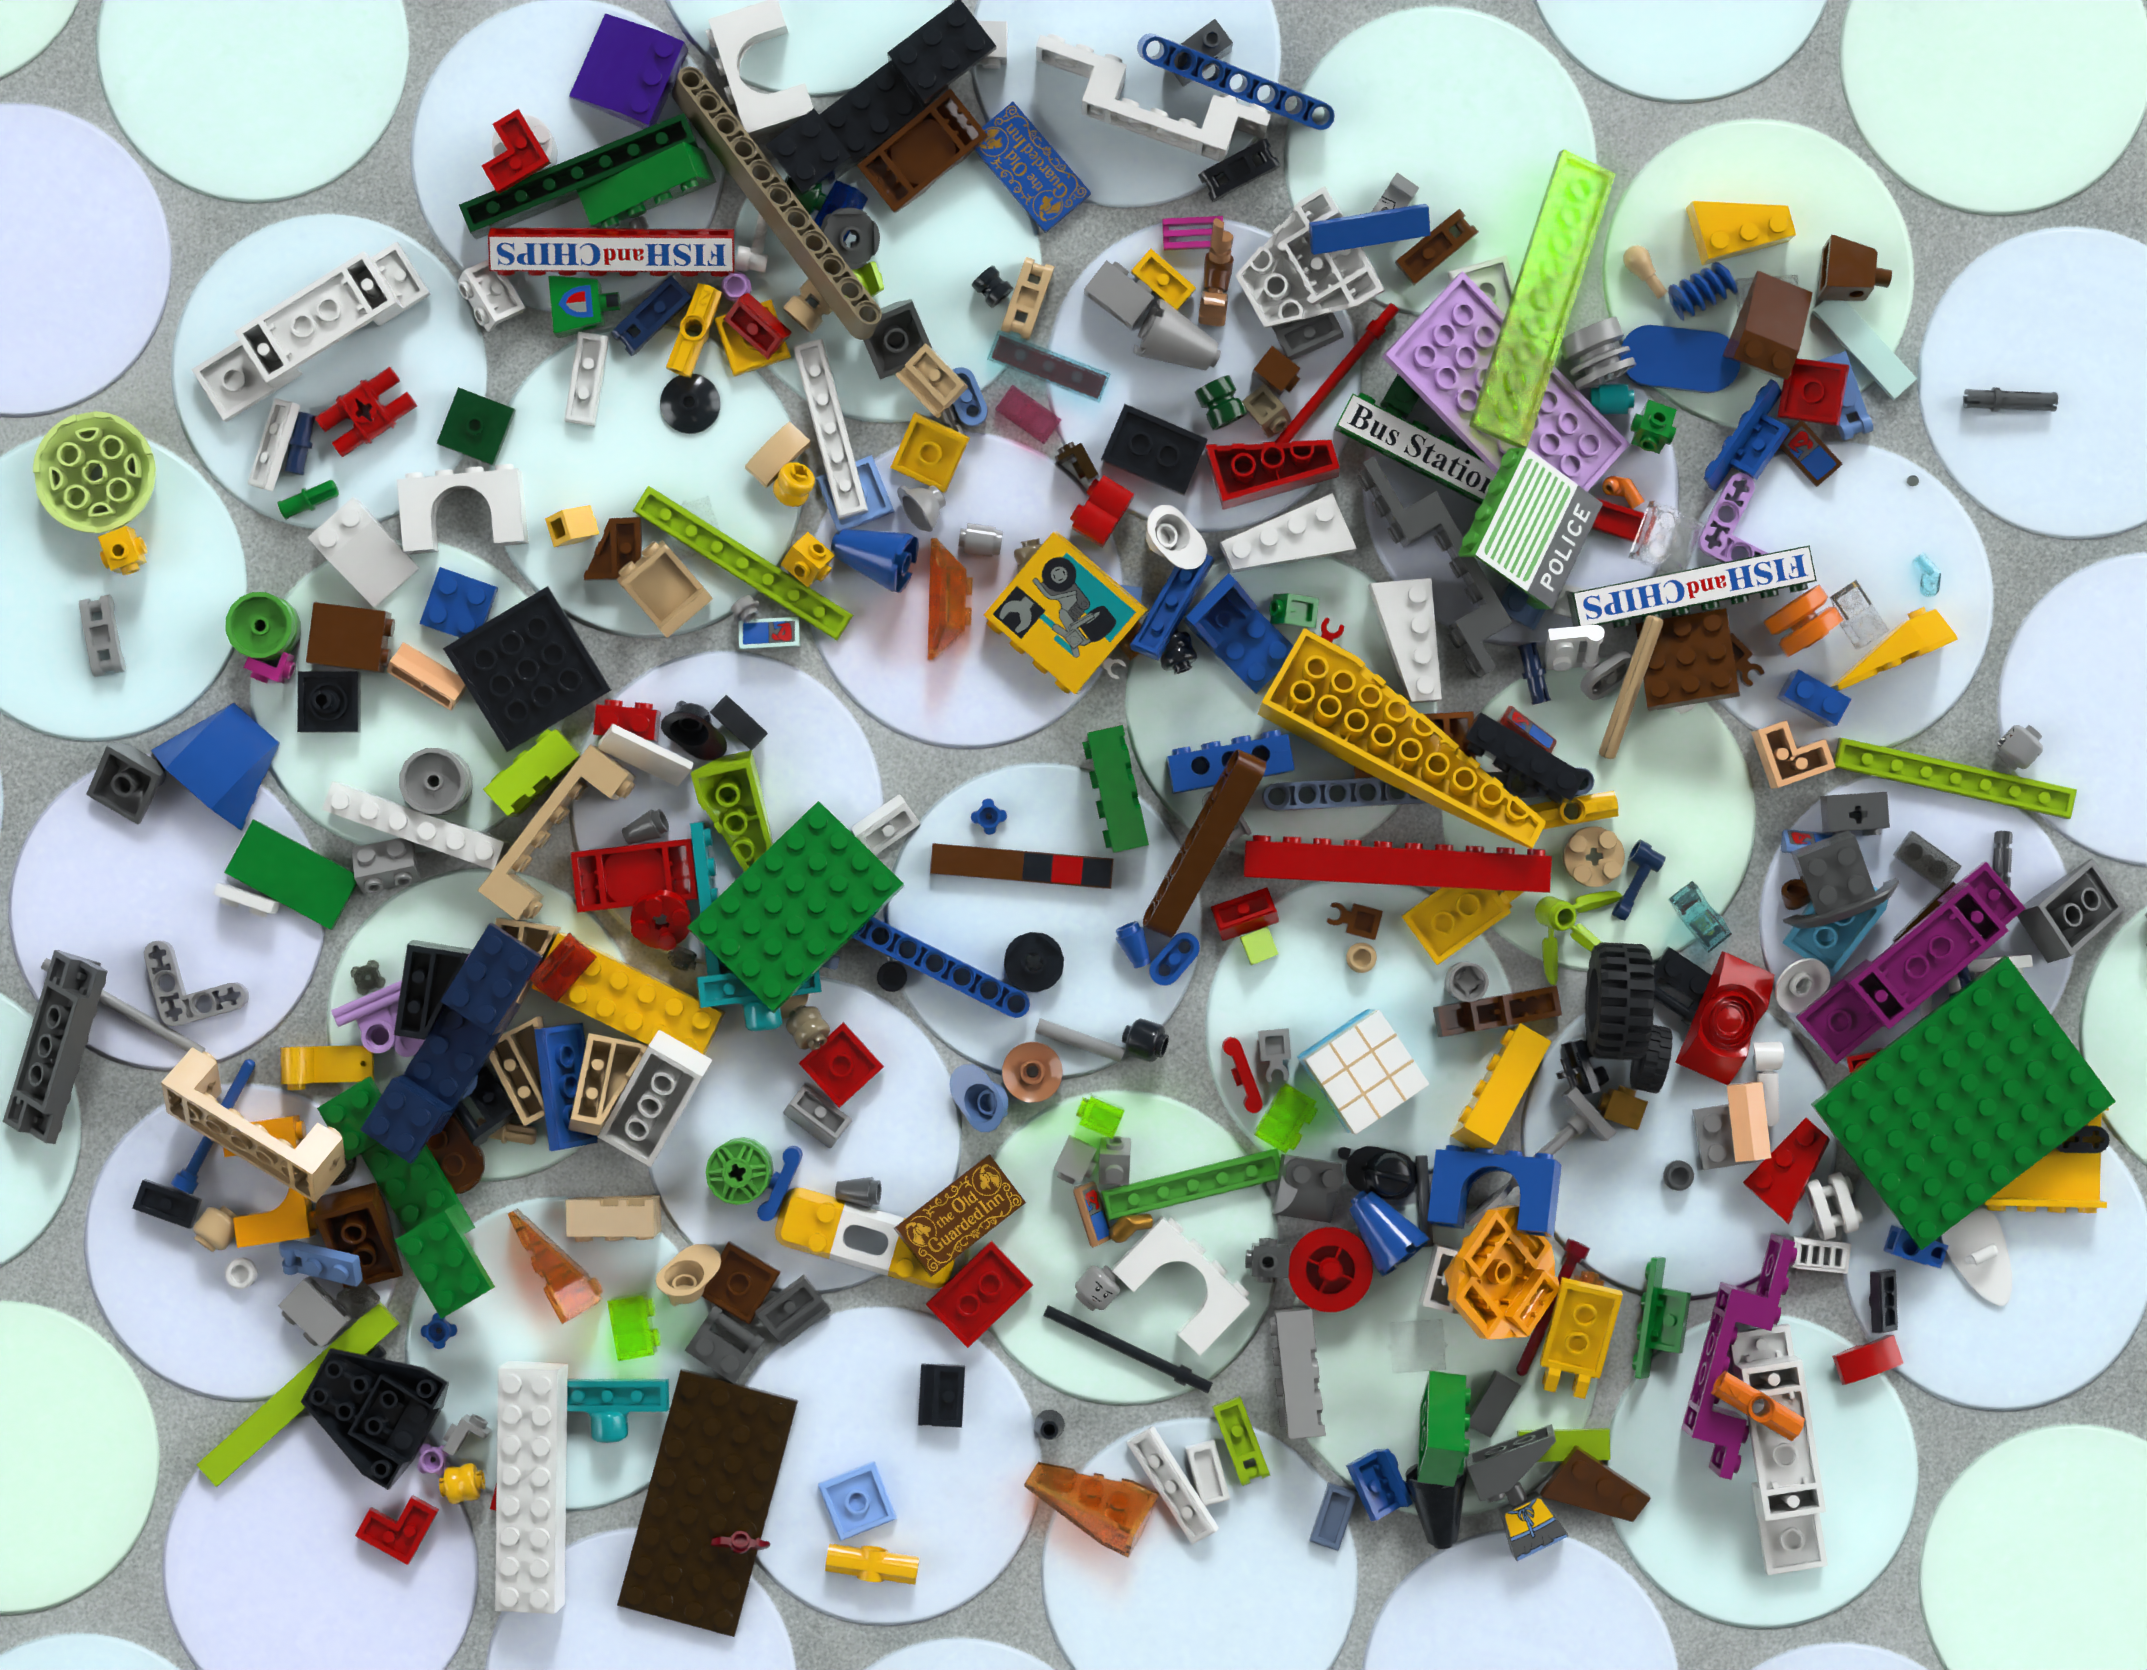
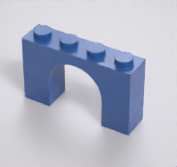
M1446 1145L1445 1150L1436 1149L1427 1218L1429 1223L1438 1227L1464 1229L1468 1194L1473 1184L1485 1174L1505 1172L1514 1176L1520 1188L1517 1230L1523 1235L1554 1237L1562 1165L1556 1159H1553V1155L1535 1153V1157H1524L1522 1152L1506 1150L1505 1155L1493 1154L1494 1150L1487 1148H1475V1152H1465L1463 1147Z

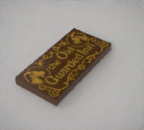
M989 1154L895 1226L894 1230L927 1274L932 1277L1026 1202Z

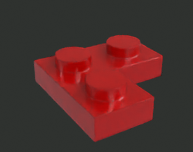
M519 109L492 124L507 151L481 166L498 194L551 164Z
M414 1495L410 1497L398 1521L371 1507L355 1536L409 1565L439 1509Z

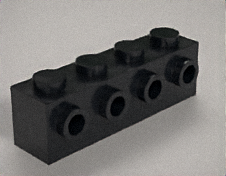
M1482 712L1475 717L1461 741L1467 744L1466 749L1479 757L1487 756L1494 761L1492 764L1496 768L1506 773L1509 771L1514 772L1520 776L1518 779L1520 782L1533 789L1536 786L1546 791L1545 796L1558 804L1571 802L1587 776Z

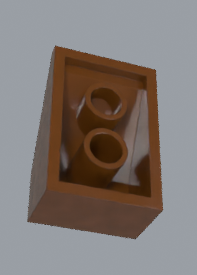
M1757 271L1723 357L1775 378L1788 380L1800 350L1813 292Z
M376 1182L321 1196L316 1204L314 1219L326 1247L359 1256L363 1280L357 1287L342 1284L345 1291L403 1276V1269L387 1207Z

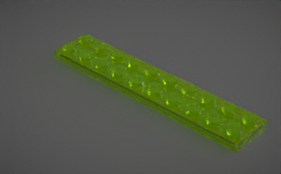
M1563 149L1558 153L1469 424L1472 428L1518 448L1528 447L1616 173Z

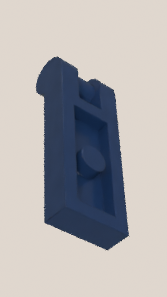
M671 275L612 330L611 335L616 341L620 340L626 346L625 350L630 356H634L692 300V297ZM634 325L641 331L635 338L629 332Z

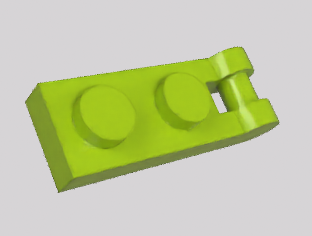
M1241 1396L1212 1406L1242 1486L1250 1484V1480L1261 1476L1263 1479L1271 1476ZM1254 1458L1257 1465L1245 1469L1243 1461Z

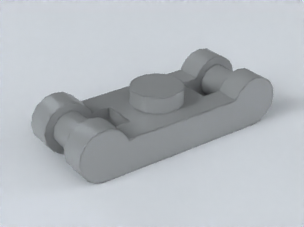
M110 594L100 596L99 600L94 601L90 599L79 600L81 620L93 676H104L105 672L113 670L115 673L124 672L126 665L121 651L112 596ZM102 611L103 619L94 621V613ZM109 650L111 659L102 660L100 652Z

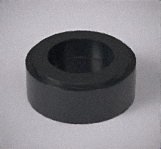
M887 962L879 968L877 982L882 989L888 992L898 991L907 982V971L898 962Z

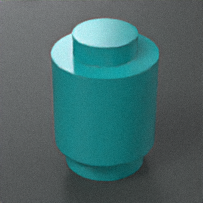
M1604 384L1599 387H1592L1590 403L1601 415L1628 414V408H1634V390H1629L1628 384Z

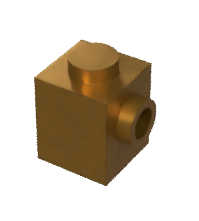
M1619 1085L1618 1090L1609 1088L1608 1093H1602L1597 1109L1601 1110L1600 1114L1603 1118L1638 1130L1648 1101L1635 1097V1090Z

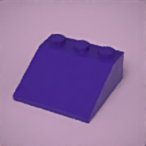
M605 13L569 97L642 129L657 124L688 53V48L684 41L659 30Z

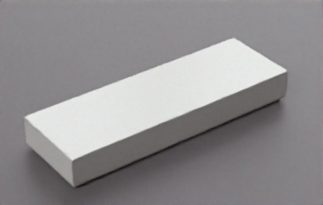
M578 332L565 411V422L595 427L609 344L608 336Z
M277 398L274 399L248 479V485L273 492L301 405Z
M614 724L611 725L598 743L597 749L677 787L691 772L693 767L692 761Z

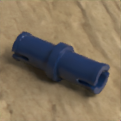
M303 412L298 413L293 435L289 441L290 449L285 468L286 472L304 475L308 450L312 449L313 446L310 440L315 415Z
M1537 642L1517 646L1524 668L1522 676L1523 679L1527 680L1532 705L1550 701L1551 698L1549 697L1544 677L1546 669L1545 667L1542 668Z

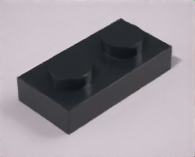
M144 1179L141 1182L132 1209L190 1229L193 1227L202 1199Z

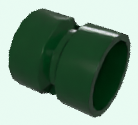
M1230 375L1211 381L1194 392L1201 408L1209 409L1206 416L1213 431L1223 428L1248 414L1243 402L1239 398H1234L1236 388Z

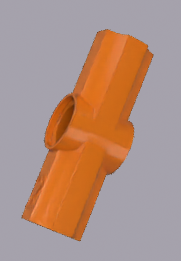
M1724 1370L1713 1384L1711 1394L1786 1439L1793 1441L1802 1431L1805 1421L1804 1417ZM1758 1399H1763V1409L1758 1413H1753V1403Z

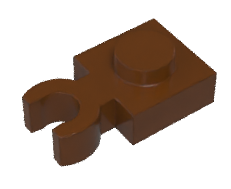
M1731 633L1736 671L1740 673L1741 682L1745 686L1751 687L1753 682L1749 680L1748 672L1754 670L1759 676L1765 672L1760 665L1751 664L1748 661L1753 653Z
M1331 903L1330 907L1339 909L1340 917L1336 920L1327 918L1326 922L1328 924L1340 925L1346 923L1345 933L1372 940L1376 939L1383 911L1355 903L1352 904L1351 911H1347L1342 904Z

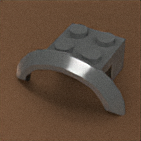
M1848 830L1791 851L1801 881L1806 885L1816 914H1796L1783 919V922L1799 929H1805L1852 917L1889 899L1896 890L1899 880L1894 878L1883 882V886L1875 891L1856 836Z

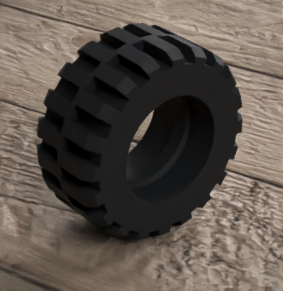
M1601 942L1595 945L1591 951L1585 992V1027L1589 1053L1597 1059L1639 1060L1647 1054L1654 1018L1655 983L1651 952L1643 944Z

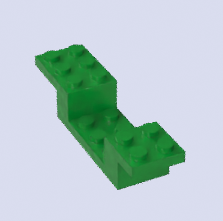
M370 1076L317 1107V1110L327 1127H332L341 1134L346 1159L350 1160L361 1155L406 1231L404 1235L395 1239V1242L442 1319L490 1291L495 1286L464 1235L476 1227L428 1146L425 1144L415 1162L410 1164L360 1130L382 1095Z

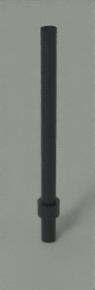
M1050 1305L1047 1306L1044 1312V1317L1173 1377V1381L1183 1386L1188 1384L1207 1394L1211 1389L1212 1382L1191 1373L1192 1369L1182 1364L1180 1367Z

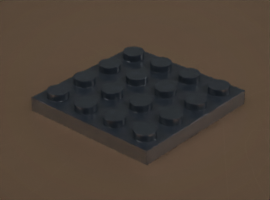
M549 586L443 648L506 752H509L612 690Z

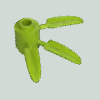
M1603 891L1577 897L1575 899L1576 904L1573 905L1553 896H1546L1537 903L1535 917L1540 924L1548 927V938H1544L1542 941V957L1545 975L1551 985L1555 986L1558 981V940L1554 937V930L1565 931L1570 928L1572 930L1570 933L1571 938L1591 952L1593 947L1601 943V941L1582 924L1574 925L1577 917L1575 910L1578 913H1583L1612 904L1620 900L1622 897L1621 893L1617 891Z

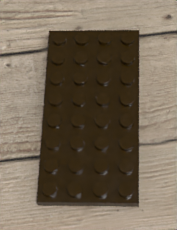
M686 1369L680 1370L617 1606L724 1635L735 1636L758 1550H748L743 1554L734 1553L730 1548L711 1546V1541L718 1537H731L737 1531L746 1532L751 1539H761L798 1404L797 1399L738 1383L733 1384L727 1380Z

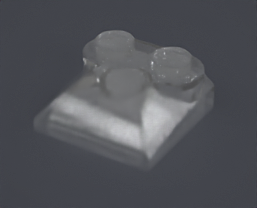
M1649 501L1628 558L1666 574L1687 570L1704 523L1679 512L1673 506Z

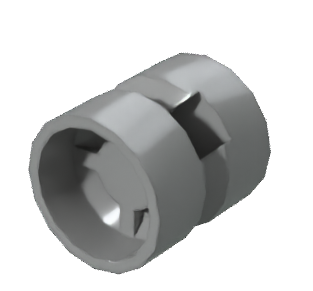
M1469 962L1456 963L1446 973L1445 987L1448 993L1457 1000L1465 1002L1477 1001L1484 996L1488 989V975L1477 964Z

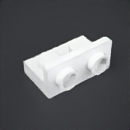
M489 259L465 269L458 280V288L462 297L466 300L468 299L474 309V316L477 322L483 325L487 332L493 331L497 324L519 315L525 310L524 304L507 276L498 275L497 271H489Z

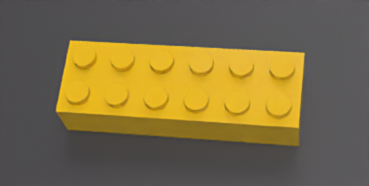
M565 933L557 934L531 987L647 1045L651 1043L658 1030H661L703 1055L706 1054L726 1013L715 1006L700 1008L698 998Z

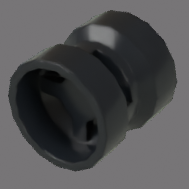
M994 265L982 272L971 284L977 293H982L985 296V302L991 308L1001 303L1014 289L1008 281H1003L999 277L1000 272Z

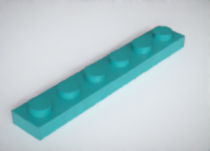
M704 822L690 823L700 913H702L719 897L718 888H713L712 876H716V864L714 858H709L708 846H713L711 828H706ZM704 945L708 976L723 974L722 967L725 965Z

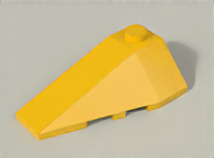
M1925 607L1908 613L1909 620L1900 623L1838 679L1831 688L1840 691L1875 676L1881 671L1901 665L1910 658L1922 656L1958 640V638L1936 609L1926 612Z

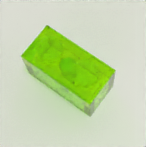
M1283 1082L1253 1134L1285 1154L1289 1149L1294 1151L1303 1136L1299 1133L1304 1123L1309 1125L1318 1111L1314 1107L1317 1101L1288 1083Z
M1090 1093L1088 1099L1082 1097L1076 1111V1116L1080 1117L1079 1125L1113 1139L1125 1110L1124 1107Z
M647 1291L610 1298L607 1303L618 1361L654 1355L657 1352V1347L661 1346L659 1329H653L652 1317L656 1315L653 1298L648 1299Z

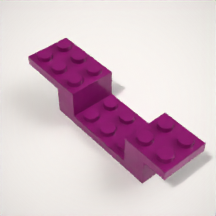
M1982 862L1937 900L1940 904L1939 907L1872 962L1867 959L1862 961L1796 1016V1019L1835 1064L1839 1063L1882 1026L1890 1029L2004 936L2009 931L2005 925L2026 909L1987 862Z
M1773 1233L1770 1236L1756 1291L1720 1282L1681 1427L1692 1438L1714 1443L1708 1467L1719 1477L1732 1480L1733 1473H1738L1741 1455L1738 1454L1741 1443L1745 1444L1748 1439L1749 1426L1746 1425L1747 1420L1737 1412L1713 1406L1718 1404L1720 1399L1711 1394L1718 1376L1724 1370L1728 1371L1730 1357L1727 1356L1729 1345H1734L1738 1333L1735 1323L1739 1322L1772 1331L1773 1324L1777 1325L1780 1320L1781 1307H1778L1781 1295H1785L1788 1290L1789 1278L1786 1275L1789 1265L1793 1266L1795 1263L1797 1248H1794V1241Z

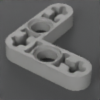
M153 941L145 947L144 959L160 1017L166 1025L179 1026L244 1007L248 1002L249 992L247 988L237 982L227 983L186 995L172 945L166 941ZM156 946L160 950L166 951V955L162 956V962L164 966L170 965L171 970H161L156 973L155 968L161 967L160 960L153 959L152 953L157 951ZM166 974L171 975L175 980V986L170 992L163 991L159 983L162 976ZM232 987L234 992H240L241 997L236 999L237 1004H234L231 1000L220 1003L218 997L231 994L230 988ZM179 995V999H173L174 1006L182 1009V1014L178 1015V1021H176L175 1017H169L168 1011L173 1010L171 1001L164 1002L163 997ZM203 995L208 996L212 1001V1008L207 1013H202L197 1008V1000Z

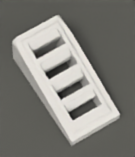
M1790 1236V1240L1795 1242L1794 1248H1797L1795 1263L1793 1266L1789 1265L1790 1268L1848 1274L1851 1243ZM1802 1245H1807L1805 1262L1800 1261ZM1814 1246H1818L1817 1263H1812ZM1825 1247L1830 1248L1828 1265L1823 1264ZM1836 1248L1842 1249L1840 1266L1834 1265Z

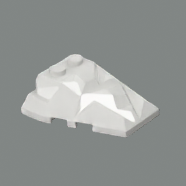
M1325 186L1300 200L1293 207V212L1283 224H1279L1274 229V234L1263 247L1260 246L1235 275L1265 328L1359 307L1385 291L1362 247L1316 255L1311 253L1309 223L1344 217Z

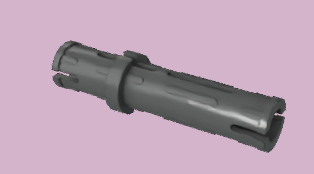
M1993 387L1991 390L1965 389L1964 394L1967 396H1963L1964 408H1989L1991 412H1998L2000 409L2055 412L2057 406H2053V404L2058 405L2057 392L2001 391L2000 388Z

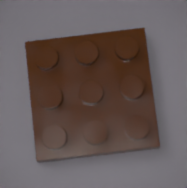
M1727 609L1662 619L1663 626L1643 679L1648 711L1739 697L1740 691ZM1644 622L1635 624L1637 639H1639Z

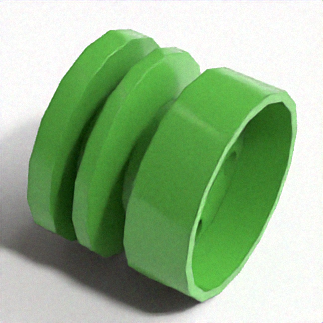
M745 1137L730 1139L715 1149L708 1159L705 1171L707 1184L713 1194L723 1202L735 1205L750 1203L759 1197L769 1186L774 1166L772 1156L766 1147L755 1139ZM734 1164H737L739 1168L744 1167L746 1169V1172L742 1175V1180L738 1176H732L731 1171L735 1169Z

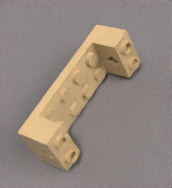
M588 746L477 890L515 920H526L529 917L533 919L543 907L540 901L544 897L517 876L516 873L525 871L533 860L530 855L537 847L541 849L551 837V834L548 832L555 823L561 824L570 812L567 809L568 805L574 799L578 801L588 789L585 783L588 781L607 797L614 800H619L622 797L625 799L636 785L632 782L636 778L633 773L608 754L597 749L598 747Z
M192 1047L161 1082L166 1112L315 1203L346 1167L343 1138L332 1127L326 1128L317 1122L294 1150V1147L285 1139H276L260 1124L255 1123L253 1125L246 1121L237 1110L233 1108L227 1109L220 1105L216 1100L222 1093L217 1060L208 1052L203 1051L201 1053Z

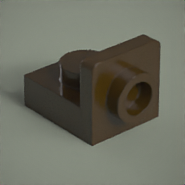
M1070 442L1057 450L1059 455L1055 456V460L1058 465L1074 457L1076 461L1071 464L1079 479L1085 477L1087 482L1090 483L1095 478H1099V474L1082 443L1075 446L1074 442Z

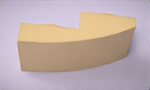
M789 421L756 452L745 465V469L767 488L778 478L779 470L783 465L791 463L810 447L811 441Z

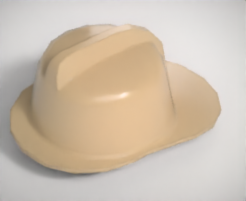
M695 1244L686 1247L657 1273L655 1280L657 1288L667 1295L674 1307L679 1304H689L697 1301L703 1295L705 1285L720 1269V1254L714 1247L706 1244Z

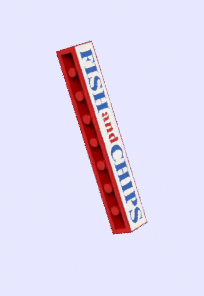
M490 228L488 234L489 271H497V274L502 276L514 275L516 271H528V274L532 276L545 275L546 272H558L562 276H573L577 272H589L591 276L607 275V272H619L621 276H635L638 272H650L651 276L659 277L668 275V272H680L681 276L692 277L697 276L698 272H710L711 276L724 277L728 276L729 273H734L735 270L734 229Z

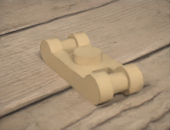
M1029 257L1025 258L1001 327V331L1019 333L1021 338L1030 340L1055 269V266L1049 264L1043 266L1034 263L1035 259ZM1030 274L1041 277L1039 284L1028 281ZM1017 311L1028 315L1025 323L1015 320Z

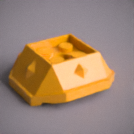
M1518 1205L1488 1209L1470 1235L1463 1238L1461 1248L1444 1271L1449 1288L1447 1299L1477 1336L1482 1339L1529 1337L1559 1291L1558 1277L1555 1276V1260L1552 1245L1544 1236L1523 1235L1517 1230Z

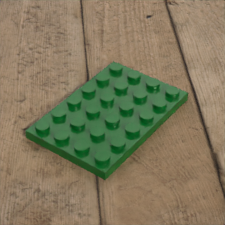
M818 801L687 928L774 1014L904 887V883Z

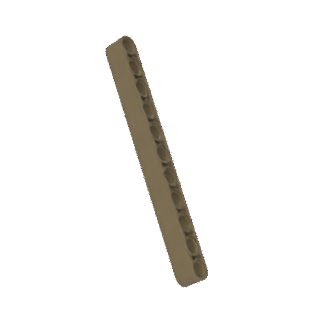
M688 66L682 68L672 89L674 101L849 333L859 340L869 339L882 317V311L703 73L695 67Z

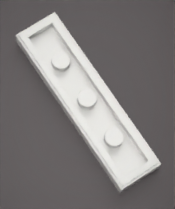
M1154 1426L1135 1435L1126 1442L1192 1545L1219 1529Z

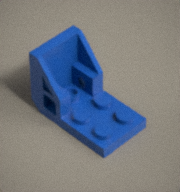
M1228 573L1190 611L1183 622L1227 667L1257 694L1280 671L1294 645L1256 609L1257 605L1240 584Z

